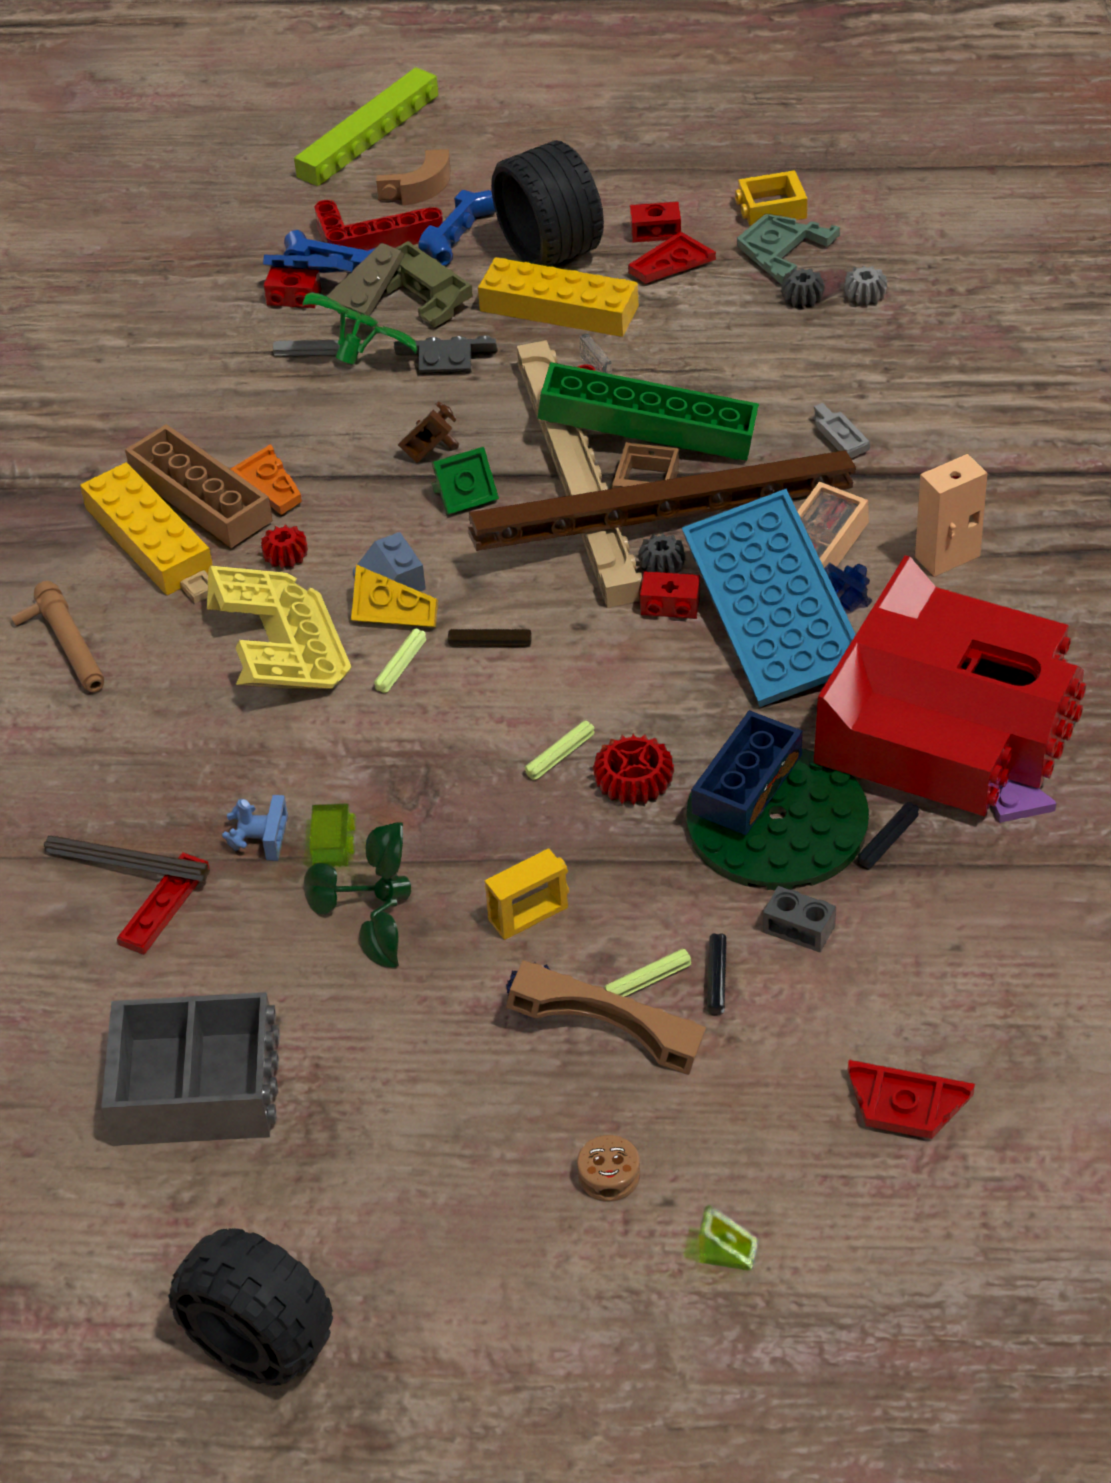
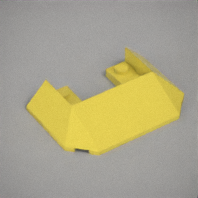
M210 566L208 571L207 609L259 615L270 641H238L236 651L243 669L236 685L287 689H332L350 672L351 664L319 592L313 588L308 589V591L295 583L297 579L288 573Z

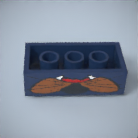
M749 710L691 789L692 814L747 835L802 756L803 731Z

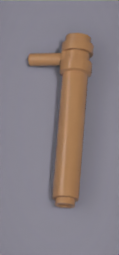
M51 581L39 583L34 589V600L36 603L11 616L13 622L18 626L41 613L53 628L84 689L90 692L101 690L104 685V676L68 611L69 605L58 585Z

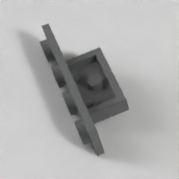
M486 335L478 336L476 339L456 336L452 337L451 340L429 337L424 341H415L417 346L416 353L400 341L394 342L396 355L419 354L420 373L471 372V353L498 351L496 338Z

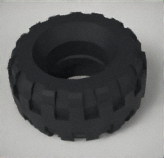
M237 1228L215 1231L212 1235L203 1237L194 1246L172 1275L174 1278L171 1281L168 1298L170 1308L173 1309V1316L178 1325L182 1326L190 1340L202 1348L204 1353L211 1359L218 1361L227 1370L236 1375H241L251 1382L257 1384L266 1383L267 1386H277L288 1383L294 1376L300 1377L312 1364L330 1337L331 1331L329 1328L333 1321V1309L330 1299L325 1295L323 1286L309 1273V1269L289 1255L288 1251L278 1244L274 1245L267 1241L265 1237L256 1233H247L244 1229Z

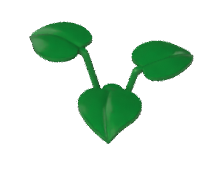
M311 292L306 294L303 300V305H319L335 310L340 314V335L337 343L340 346L336 358L343 362L355 364L359 352L363 353L364 348L377 333L399 340L410 347L414 353L417 351L415 340L411 336L389 327L377 326L378 321L376 319L348 309L327 296ZM345 317L356 320L352 334H347L346 337H344ZM360 322L375 327L362 344H360L361 338L356 336Z

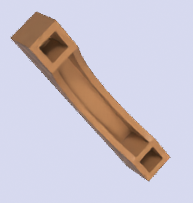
M522 960L512 983L506 1008L535 1019L550 1015L571 1014L606 1021L636 1038L652 1054L658 1064L687 1075L690 1074L706 1029L705 1026L699 1025L693 1020L677 1017L663 1009L647 1006L636 1002L630 997L617 995L606 991L600 986L587 984L576 980L570 975L560 974L546 969L540 964L530 963Z

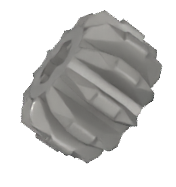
M863 265L860 269L853 267L852 271L847 272L844 291L849 301H856L857 305L865 303L868 306L869 303L878 304L879 300L884 299L887 280L882 270H875L874 266L866 268Z

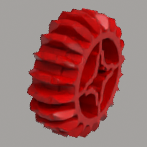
M634 733L631 737L626 738L621 734L618 741L610 739L609 745H602L600 752L596 753L593 773L597 787H600L602 795L608 794L611 801L619 798L621 804L631 801L634 806L636 801H642L646 804L648 798L657 800L659 793H666L667 786H671L673 780L674 764H672L670 751H667L665 744H659L657 738L648 740L646 734L639 738Z

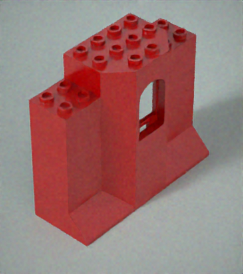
M905 555L818 695L813 763L984 817L990 805H996L1000 794L999 788L1000 786L1005 787L1008 779L1040 789L1044 779H1050L1055 766L1054 759L1059 760L1061 758L1064 740H1070L1074 729L1073 722L1078 723L1083 712V706L1079 705V702L1082 701L1087 684L1083 683L1084 670L1077 665L1068 663V660L1064 659V655L1067 654L1071 644V638L1067 637L1069 625L935 587L910 556ZM984 658L1028 671L1034 675L1036 681L1029 685L1017 686L973 672L980 659ZM964 661L970 663L966 670L961 668Z

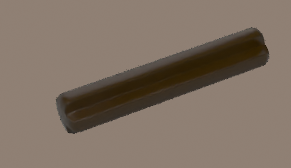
M450 629L448 631V644L450 646H530L532 643V632L530 629Z

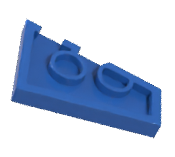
M311 254L310 256L264 255L263 265L270 267L319 270V273L353 271V262L344 260V256L340 254H329V257Z

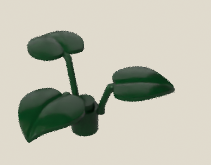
M402 822L376 827L367 837L365 846L367 861L371 866L376 867V875L382 877L375 885L336 886V869L327 863L312 865L304 876V892L307 902L317 914H329L335 909L337 904L336 892L374 891L378 899L387 902L371 912V921L364 922L360 928V943L364 953L374 963L384 967L399 966L397 957L399 943L397 925L394 918L384 911L391 906H397V901L406 900L411 894L409 879L406 876L397 875L403 847Z

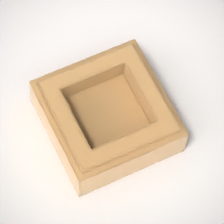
M204 570L180 581L181 589L194 604L207 598L208 574Z

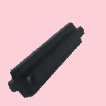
M911 802L905 803L858 854L857 862L866 869L871 868L919 816V807Z
M713 933L709 937L707 1011L711 1015H721L725 1011L727 942L726 936L723 933Z

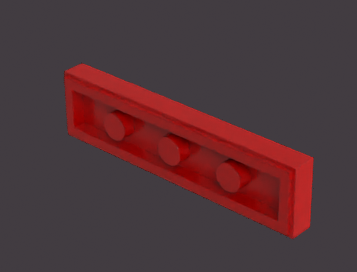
M184 852L178 857L179 859L206 863L208 869H210L209 863L206 860ZM165 875L116 938L118 945L145 955L200 881Z

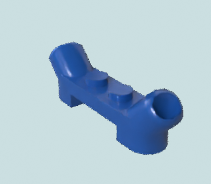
M467 190L460 191L454 198L455 210L439 227L428 226L419 239L418 248L436 259L443 266L450 264L453 260L451 247L454 243L459 241L463 233L472 226L478 217L495 213L492 191L485 190L476 193Z
M293 230L284 238V245L286 247L284 255L310 256L311 254L329 257V254H340L344 256V260L353 262V270L376 249L366 251L309 240L300 230Z

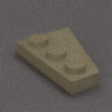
M381 243L327 297L339 302L340 305L348 309L357 311L359 314L370 316L405 255L401 250Z

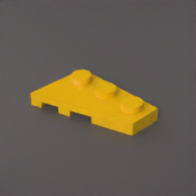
M356 564L352 621L436 628L438 599Z

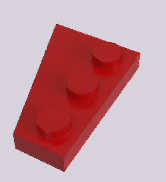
M680 231L628 264V273L644 283H648L716 260V252Z

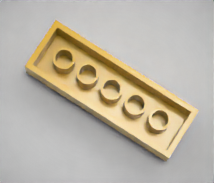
M495 257L478 286L479 308L481 312L620 337L624 336L639 306L638 282L575 270H565L552 266L531 264L529 262L508 260L506 258Z
M127 462L80 484L86 510L166 596L181 589L180 581L203 570L208 574L210 566H213L210 548Z

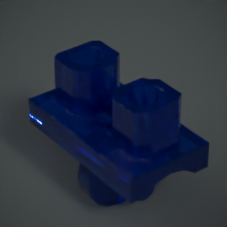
M829 562L824 568L836 594L840 590L845 592L839 598L845 609L852 612L860 604L868 607L873 602L867 596L868 589L866 586L869 584L870 579L866 577L867 568L864 565L857 564L853 568L847 565L844 571Z

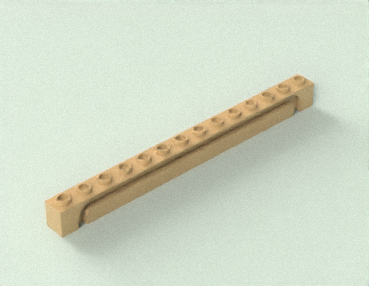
M547 340L517 346L518 367L537 417L540 395L550 362L557 363L555 350H550ZM538 419L565 495L570 496L608 489L605 482L601 483L602 475L599 465H594L595 455L593 449L588 448L589 442L586 431H581L582 428ZM622 527L580 534L607 608L640 601L639 590L642 587L643 580L641 573L635 572V558L633 554L629 555L628 553L629 544L627 537L621 535Z

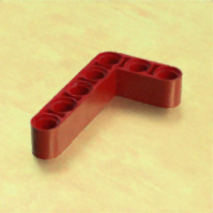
M321 200L315 204L317 228L323 242L366 251L377 248L381 243L393 248H397L407 241L413 245L419 244L422 233L429 225L439 227L443 223L442 211L436 207H428L344 225L334 201Z

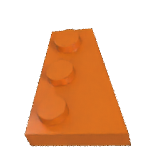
M271 444L230 469L267 495L270 507L281 515L302 502L300 491L290 475L284 470L283 463L275 455Z

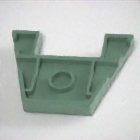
M765 214L737 238V247L783 284L785 274L791 273L792 269L797 270V265L782 258L805 238L828 246L840 236V227L831 225L830 229L819 227L817 222H809L805 225L796 223L794 218Z

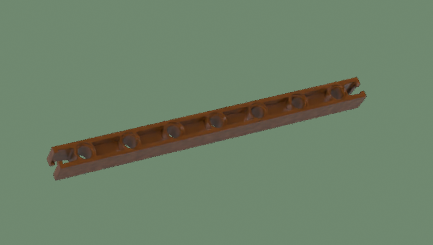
M844 450L469 512V522L473 527H468V534L475 550L481 551L736 508L787 489L791 498L808 496L819 482L840 490L853 488V480L850 475L855 474L856 466L847 451Z

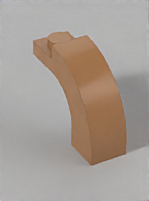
M449 149L425 150V161L415 171L405 174L377 175L378 200H402V205H410L423 202L439 194L447 186L451 176Z

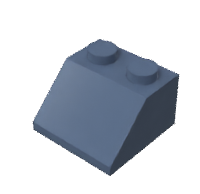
M400 532L375 541L357 564L415 590H426L423 565ZM355 567V568L353 569V571H352L354 577H355L356 567Z

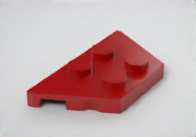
M854 1060L848 1061V1074L865 1126L933 1139L974 1095V1083Z

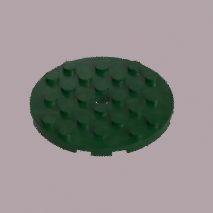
M802 748V756L747 835L692 814L691 793L686 811L687 831L692 840V846L699 857L721 876L744 886L752 883L767 886V890H776L778 886L793 890L795 885L810 882L811 886L834 877L857 857L864 845L869 826V809L866 796L860 784L852 775L813 763L814 751ZM770 813H771L772 815H773V814H781V815H782V814L784 813V814H785V817H784V818H774V819H773V818L770 817Z

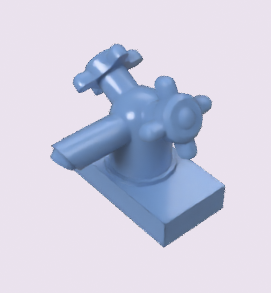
M272 795L267 815H252V812L256 810L255 806L250 805L246 799H239L232 812L227 814L228 820L234 818L238 820L237 830L232 828L230 833L225 831L222 837L226 839L227 844L234 851H238L240 847H247V843L243 841L244 838L263 839L266 860L278 861L288 818L285 795Z

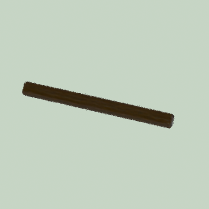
M52 835L48 836L44 842L47 853L198 881H205L210 873L206 863Z

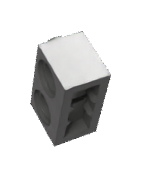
M780 886L777 887L763 911L764 933L820 953L836 923L835 905Z

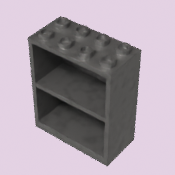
M267 992L111 1001L101 1108L112 1146L270 1137L271 1124H276L277 1120L276 1105L272 1104V1097H277L278 1095L277 1078L273 1077L274 1070L279 1069L278 1051H274L275 1044L280 1043L279 1025L276 1024L275 1005H269Z

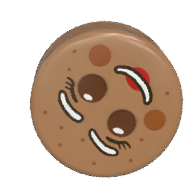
M616 1135L598 1136L588 1141L578 1154L579 1183L589 1196L601 1201H616L627 1197L637 1187L640 1180L639 1154L635 1146L627 1139Z

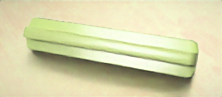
M417 628L412 630L374 681L377 691L387 693L426 641V633L423 630L420 631Z
M586 720L582 721L525 766L526 775L532 780H537L593 736L595 733L594 726Z
M680 949L606 984L604 989L625 997L690 966V955L685 949Z

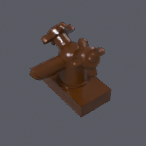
M441 402L435 403L440 409L438 413L432 410L422 421H416V426L398 444L416 463L440 441L452 450H456L459 447V443L449 434L452 427L445 421L449 417L455 422L456 417L453 415L451 408Z

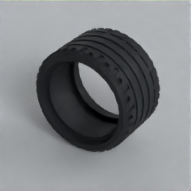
M555 140L497 163L491 180L495 212L508 244L522 262L554 266L598 247L604 231V214L601 199L587 165L572 147L562 141Z

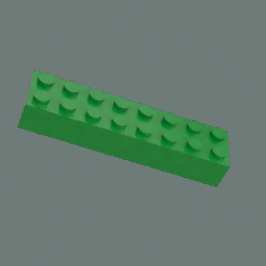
M550 362L540 395L537 419L747 461L759 403Z

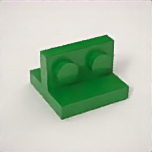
M478 447L431 462L436 481L431 483L434 493L441 494L446 514L499 499L484 447Z

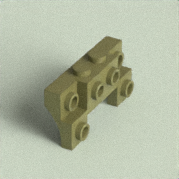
M407 241L396 248L401 250L405 256L384 292L388 294L403 285L421 297L427 303L418 308L419 317L432 326L437 327L454 317L453 308L473 297L472 285L410 242Z

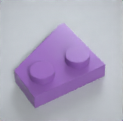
M1008 779L1005 787L1000 786L998 801L995 806H992L999 823L1054 812L1056 802L1039 788Z

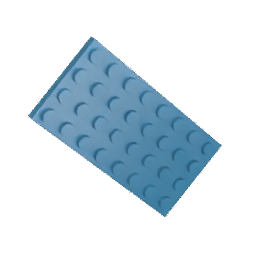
M787 489L682 527L683 535L759 707L826 683L856 634Z

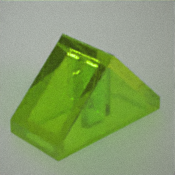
M711 1205L706 1206L699 1233V1263L747 1271L753 1269L758 1239Z

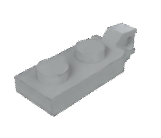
M824 403L814 406L813 418L817 428L839 451L846 450L850 458H853L870 450V441L841 411L832 413Z

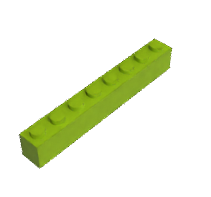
M417 67L413 68L294 157L296 177L317 187L436 98L439 95L437 76Z

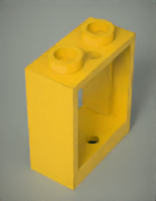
M795 170L738 179V190H735V199L737 205L741 204L742 218L747 219L749 226H752L765 214L789 217L796 220L807 219L808 198ZM782 194H787L788 197L784 199L760 203H754L753 200Z
M549 848L484 880L488 919L504 940L568 908L567 894H569V887L566 883L568 869L564 860L561 857L557 858ZM545 883L548 884L547 888L512 905L513 899Z

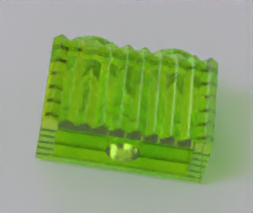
M349 803L312 805L309 846L312 865L327 863L332 867L336 865L347 867L349 865V855L355 854L354 836H350L351 831H356L355 813H350Z

